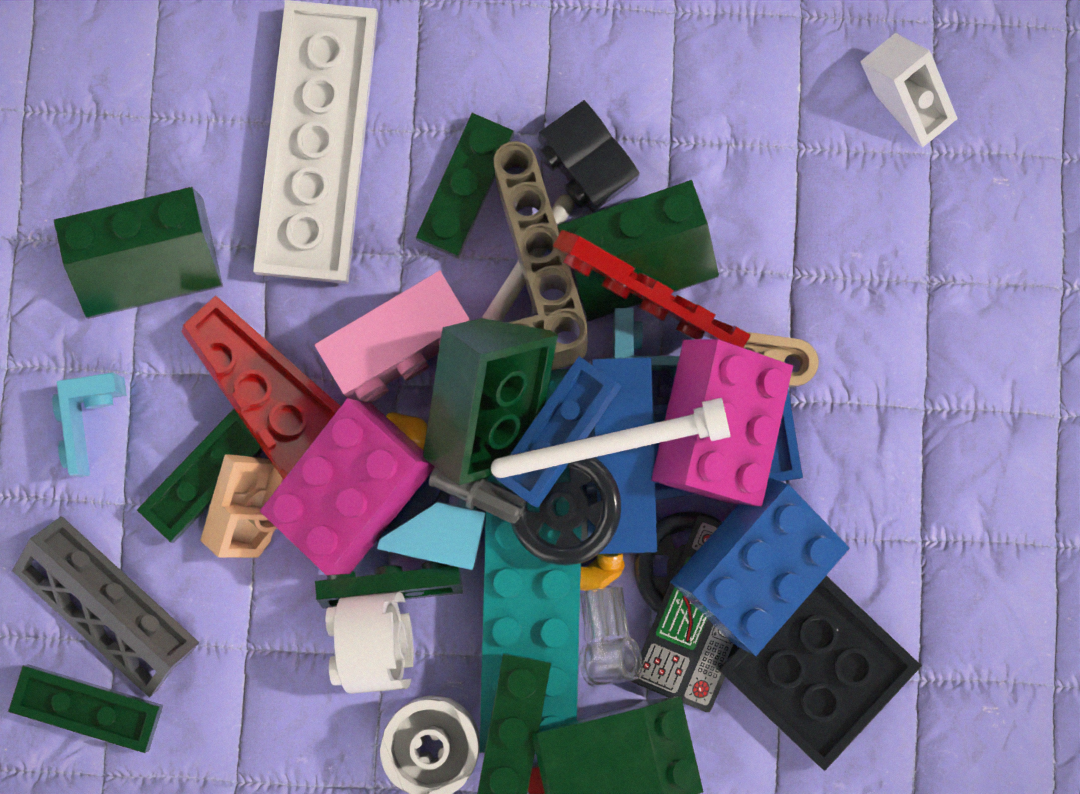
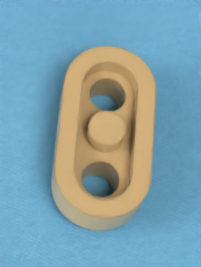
M747 332L751 336L744 349L782 362L788 356H794L799 360L800 369L798 372H792L789 387L802 386L816 374L819 364L818 355L808 342L795 338Z

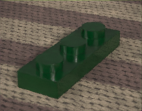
M471 113L415 237L418 242L457 259L460 258L496 177L494 168L495 153L501 145L512 141L514 130Z
M235 409L211 431L137 509L170 543H174L210 506L225 454L257 457L263 450Z
M433 561L421 564L422 569L403 571L402 566L390 565L374 569L375 575L356 577L354 571L351 574L327 575V580L315 581L316 600L323 609H326L328 607H336L340 598L400 592L405 600L462 594V575L459 567Z
M503 653L477 794L528 793L535 755L532 734L539 732L551 668L550 661Z
M27 664L22 666L8 712L146 753L150 750L163 705Z

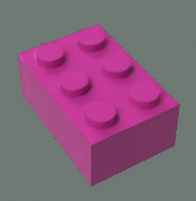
M719 339L683 340L665 421L694 414L693 409L703 407L702 402L722 398L731 437L711 441L710 437L700 439L699 434L660 442L651 481L726 503L762 507L793 365Z
M346 399L264 504L260 512L325 575L351 574L435 466L423 457L424 451L372 403Z

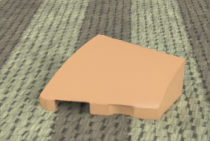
M225 454L200 539L217 557L258 558L271 542L272 535L277 528L260 510L282 483L283 478L269 459Z

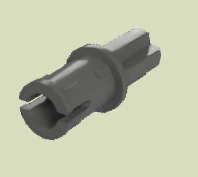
M434 467L429 479V486L441 489L466 501L467 508L472 510L476 506L510 523H516L525 509L526 501L523 498L489 481L488 477L457 485L439 469Z

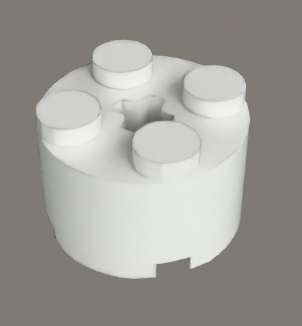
M393 592L345 597L339 599L336 607L327 608L325 617L326 629L329 636H334L335 656H331L329 660V676L332 685H342L348 694L409 688L411 679H403L404 668L413 667V633L409 613L400 614L397 603L406 602L402 593Z
M432 695L414 699L396 712L384 730L380 747V757L384 771L396 787L409 794H452L465 784L476 766L479 757V730L467 709L452 698ZM424 735H430L432 740L440 739L443 745L438 750V757L433 758L430 751L421 752L419 747L425 741Z

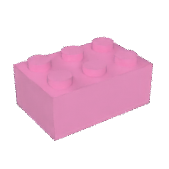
M439 270L314 345L342 393L348 399L372 403L389 391L386 386L388 383L400 376L405 381L410 380L429 368L426 361L439 354L443 327L467 322L470 319Z

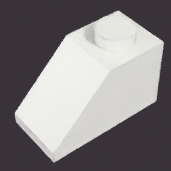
M895 33L860 61L876 97L921 147H924L957 120L931 52L926 48Z

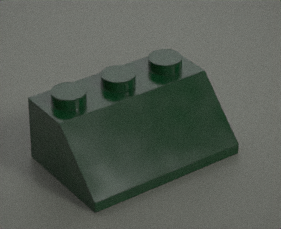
M692 180L558 225L559 234L561 230H565L581 236L633 266L636 274L642 273L674 290L673 293L719 277L709 226ZM570 268L587 322L613 314L615 308H631L641 304L643 301L632 293L628 295L627 299H624L601 286L605 277L593 270L587 277Z
M193 187L54 219L63 266L87 319L223 287L204 199Z
M485 318L443 327L423 457L457 485L492 476V462L495 459L510 456L545 405L558 335L551 330Z

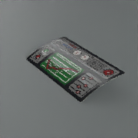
M703 515L697 517L672 579L722 523ZM670 582L630 680L637 685L666 697L681 696L684 704L710 712L725 679V676L717 669L738 646L731 643Z

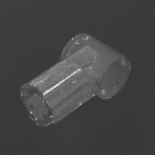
M623 587L584 591V593L580 594L587 644L581 649L579 657L580 669L584 680L588 685L595 687L638 679L642 672V656L637 642L629 636Z

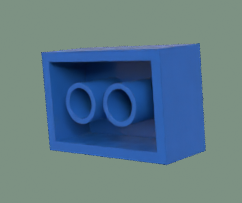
M768 478L762 507L738 504L670 582L731 643L757 656L846 554L850 547L788 483Z

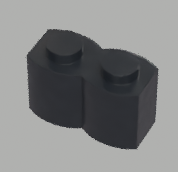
M585 100L539 132L538 141L541 144L537 148L539 156L551 171L558 168L566 176L569 183L565 185V189L579 208L586 205L594 213L638 180L640 172L619 143L611 136L602 120Z

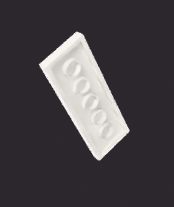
M285 0L253 269L256 275L344 284L349 282L378 22L377 9Z

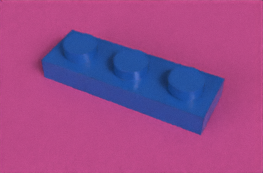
M578 356L510 456L586 439L620 391L622 385ZM569 463L509 477L498 478L495 476L494 478L529 504L538 508Z

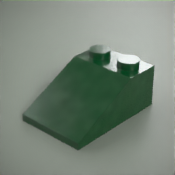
M681 696L644 700L532 734L545 794H700L704 792Z

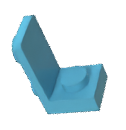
M615 308L613 314V358L651 357L652 371H670V378L674 379L679 356H634V349H642L643 323L642 321H634V308Z
M115 373L57 381L58 394L53 395L52 405L56 420L62 422L64 440L59 441L58 453L62 467L68 468V474L71 476H90L81 403L84 402L86 409L103 408L114 405L113 398L127 396L125 378Z

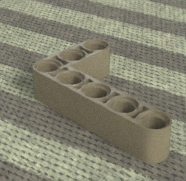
M519 141L507 142L500 146L494 156L496 185L535 316L509 323L551 330L556 334L569 331L578 336L570 344L557 342L551 370L553 371L572 366L578 356L584 358L588 349L587 322L570 267L563 263L566 254L553 247L559 231L536 156L532 148L525 143ZM512 167L525 169L524 172L516 175L506 172ZM524 207H533L538 210L537 213L531 216H524L518 213ZM541 247L551 251L548 256L542 258L533 257L529 254L532 250ZM549 289L561 290L564 293V296L558 300H547L541 295Z

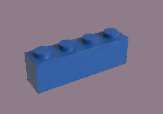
M651 357L591 358V365L622 385V388L587 438L653 424ZM654 444L596 457L613 475L621 496L619 526L610 543L599 554L657 552L655 482L651 481L654 470ZM592 481L586 484V494H595V503L601 501V496L595 483ZM587 518L588 538L594 532L596 527Z

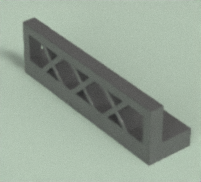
M62 516L29 539L12 570L149 698L159 690L171 671L188 657L199 644L198 640ZM34 559L46 569L48 578H45L31 565ZM69 593H72L81 602L83 610H80L71 602ZM103 625L108 626L116 634L118 642L113 641L105 633ZM138 657L145 660L156 671L153 677L140 666Z

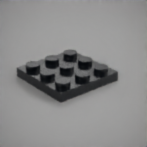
M826 575L757 656L738 647L717 670L822 770L826 771L922 665Z

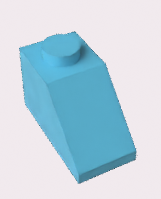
M450 495L448 504L437 502L379 539L377 549L473 570L486 512L477 510L476 506L471 510L466 507V501Z

